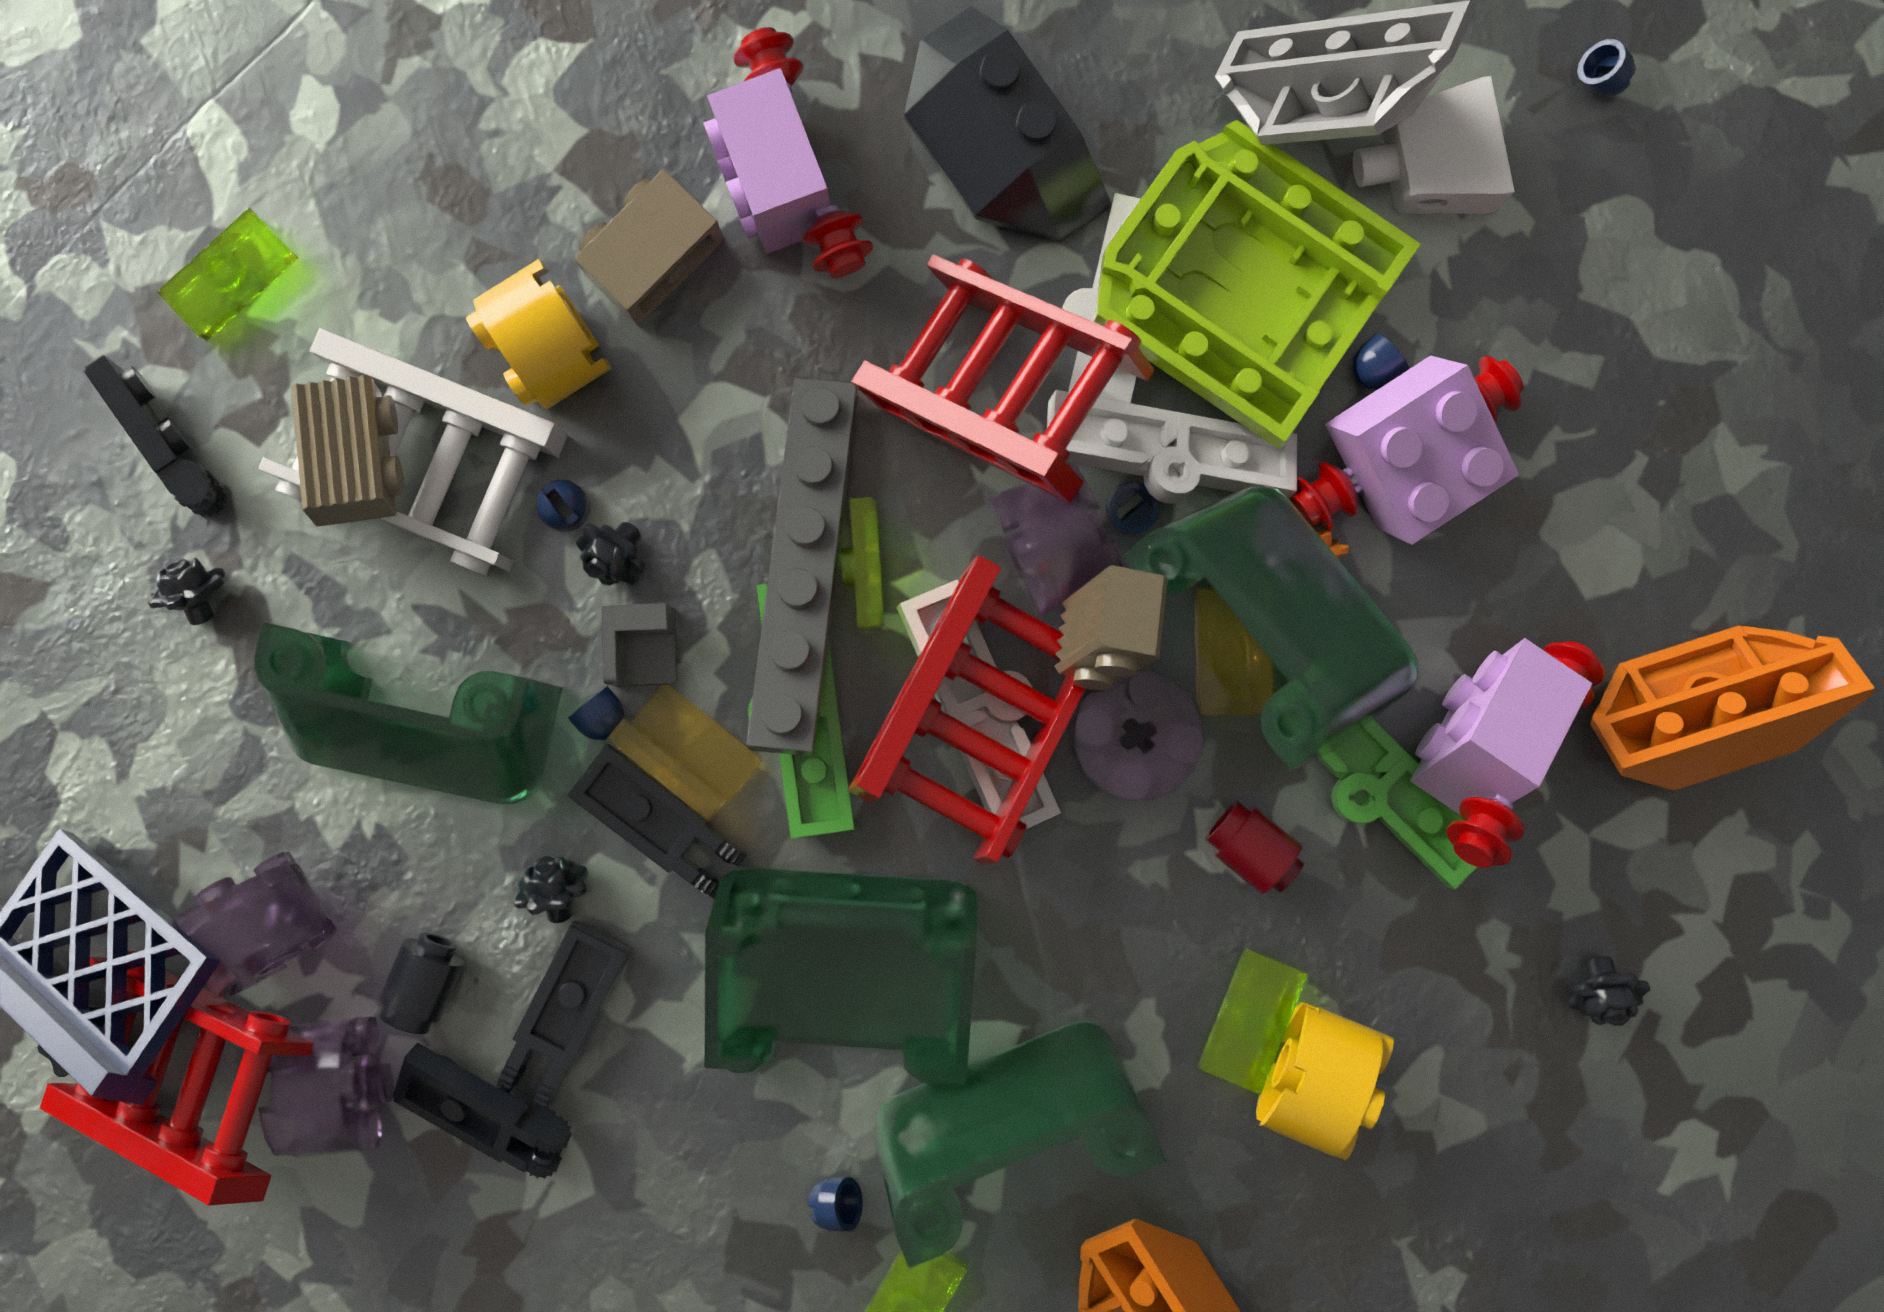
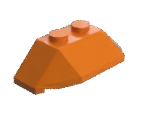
M1738 625L1619 663L1599 706H1597L1592 716L1590 725L1621 776L1675 791L1798 751L1871 697L1875 687L1839 638L1818 636L1814 640L1786 631Z
M1136 1218L1086 1239L1081 1245L1080 1260H1082L1079 1278L1078 1310L1080 1312H1240L1197 1242Z

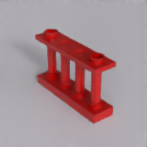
M932 255L927 266L948 290L900 366L893 364L889 371H886L864 360L851 382L880 410L1070 504L1084 481L1066 462L1070 456L1066 448L1117 368L1146 381L1149 380L1155 370L1139 349L1141 339L1129 328L1118 322L1109 320L1105 326H1102L997 282L983 268L972 261L962 258L958 264ZM969 304L992 313L993 315L946 388L939 386L935 393L924 389L925 385L921 381L922 377ZM1018 324L1042 335L994 411L986 409L982 416L970 411L969 398L1016 325ZM1068 346L1091 356L1092 359L1044 434L1036 433L1032 440L1018 434L1020 430L1016 423L1064 348Z
M978 555L962 574L847 791L868 803L880 799L883 791L892 796L896 791H899L983 837L973 860L982 865L998 863L1001 855L1010 858L1018 847L1027 827V824L1019 819L1086 688L1076 686L1073 683L1074 676L1066 675L1053 700L970 653L972 647L962 641L973 621L983 625L988 620L1059 661L1061 660L1055 653L1061 650L1062 647L1057 640L1064 636L1059 630L999 597L1001 591L992 585L1002 567ZM945 676L953 681L958 676L1040 721L1042 724L1026 756L1017 753L941 711L942 703L933 699V696L943 677ZM915 733L923 738L929 733L1012 779L1013 781L996 814L910 768L911 760L902 755L913 734Z
M128 950V954H127V955L132 954V953H136V952H139V951H136V950ZM90 957V966L106 962L107 958ZM145 965L127 970L126 1001L144 996ZM165 970V989L174 987L180 977ZM202 988L147 1069V1072L158 1083L143 1105L93 1097L79 1083H48L39 1109L208 1206L264 1201L272 1175L246 1161L248 1153L242 1149L273 1055L311 1056L314 1042L290 1031L291 1021L282 1016L267 1012L248 1011ZM137 1013L126 1016V1045ZM183 1019H186L200 1026L201 1029L172 1117L169 1119L160 1114L162 1107L156 1101ZM226 1040L244 1048L245 1051L215 1143L202 1137L204 1129L198 1125Z

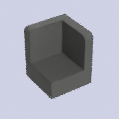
M667 603L601 606L604 683L614 687L675 684L678 680L676 609Z

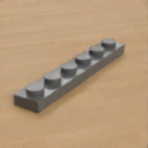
M794 378L746 744L750 751L815 757L858 400V388L852 382Z

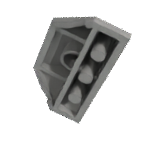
M1468 0L1239 31L1236 33L1215 78L1261 145L1379 135L1409 118L1418 109L1453 61L1474 13V8L1471 1Z

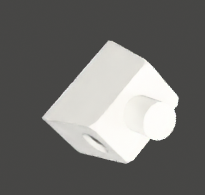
M1491 76L1481 77L1427 96L1412 116L1381 133L1382 145L1355 149L1353 153V172L1358 187L1390 182L1394 208L1401 214H1487L1496 212L1515 192Z

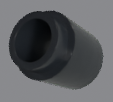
M421 932L418 939L408 938L402 941L379 997V1001L383 1004L379 1014L382 1021L404 1032L427 1034L432 1023L441 1020L465 963L463 958L455 953L457 945L453 941L429 932Z

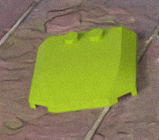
M1235 120L1225 125L1221 133L1199 144L1193 141L1177 149L1109 242L1102 257L1094 322L1105 326L1107 321L1111 320L1129 328L1141 339L1139 349L1148 361L1262 439L1280 449L1421 243L1274 144L1261 145L1249 127Z

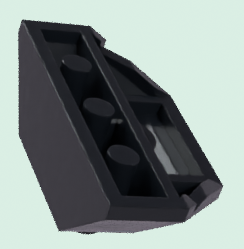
M970 6L920 40L904 119L974 219L1017 231L1044 235L1043 238L1061 242L1111 208L1112 203L1081 131L1008 29Z

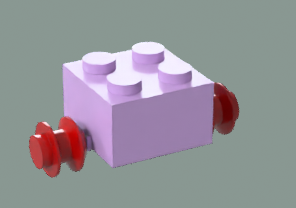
M772 27L754 30L741 40V47L733 56L736 66L750 68L751 73L745 78L744 82L707 95L715 118L703 122L746 237L749 239L759 235L766 254L803 241L807 246H819L821 255L813 262L815 271L829 272L832 278L850 275L865 266L866 261L864 257L873 250V244L869 240H857L854 232L863 223V218L860 214L839 211L837 205L830 204L826 183L791 96L793 92L791 86L796 82L804 69L799 59L787 58L785 55L792 48L794 40L789 33L776 32V29Z
M1435 356L1427 357L1325 423L1347 468L1342 471L1336 466L1320 462L1317 465L1319 479L1310 484L1303 478L1297 477V491L1290 497L1297 515L1309 528L1318 525L1323 530L1332 531L1333 514L1339 510L1350 517L1357 514V493L1359 492L1379 530L1413 545L1519 476L1496 426L1498 420L1496 408L1503 406L1509 411H1517L1521 407L1520 393L1524 390V385L1519 373L1506 360L1498 362L1490 356H1484L1479 360L1480 374L1476 377L1472 375L1469 366L1466 364Z
M1524 638L1503 655L1497 651L1492 652L1478 668L1474 677L1470 678L1466 674L1462 675L1445 696L1442 706L1449 711L1442 724L1436 723L1420 741L1415 755L1422 760L1410 781L1463 818L1464 821L1452 822L1448 826L1446 834L1454 846L1453 848L1457 856L1466 863L1479 868H1489L1491 866L1506 865L1510 862L1513 854L1507 842L1520 840L1525 832L1522 821L1512 811V803L1540 786L1579 709L1590 705L1594 697L1592 687L1600 684L1605 676L1602 663L1587 646L1573 641L1554 642L1546 645L1542 650Z

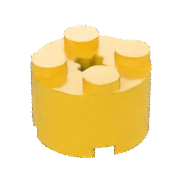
M539 258L475 298L473 303L476 311L468 315L466 319L482 345L488 351L492 348L496 351L500 350L512 367L504 372L503 375L520 402L525 407L538 402L547 410L612 368L607 358H601L594 362L589 352L599 347V344L560 285L554 287L551 281L546 284L541 281L540 277L550 272V270Z
M1301 1002L1288 1018L1278 1041L1285 1043L1276 1064L1273 1062L1268 1064L1259 1093L1256 1119L1261 1121L1260 1126L1268 1128L1274 1133L1346 1161L1355 1146L1359 1126L1372 1129L1380 1116L1385 1092L1376 1088L1375 1085L1378 1074L1384 1071L1389 1062L1394 1040L1393 1037L1380 1033L1377 1030L1318 1006L1314 1007Z

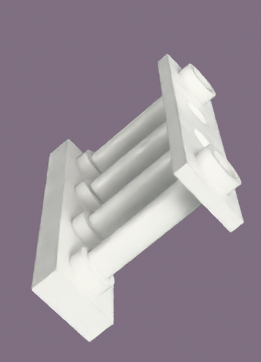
M319 328L310 352L329 364L326 375L331 377L330 381H333L335 378L345 380L349 376L359 378L362 375H368L373 378L377 385L387 389L384 396H392L398 418V434L388 435L390 456H395L413 412L420 413L424 404L445 412L442 422L447 424L408 516L397 512L396 516L378 519L453 549L454 552L450 561L486 576L490 565L510 572L514 560L491 550L494 539L529 458L536 460L539 451L559 458L568 435L549 420ZM483 427L503 435L500 445L505 450L469 534L464 539L432 525L471 435L478 437ZM298 456L292 468L263 457L258 469L280 479L275 490L302 501Z

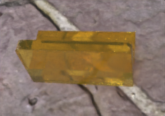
M1255 582L1249 587L1197 588L1194 590L1197 716L1261 715L1273 712L1269 582Z
M662 684L632 721L623 719L607 738L609 742L707 820L717 819L761 763V759L757 754L750 751L747 746L668 684Z

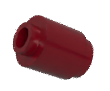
M1238 800L1226 809L1205 837V840L1215 848L1213 855L1260 894L1266 893L1272 887L1281 893L1294 881L1304 866V863L1297 858L1302 850V844L1257 807L1252 806L1248 809Z

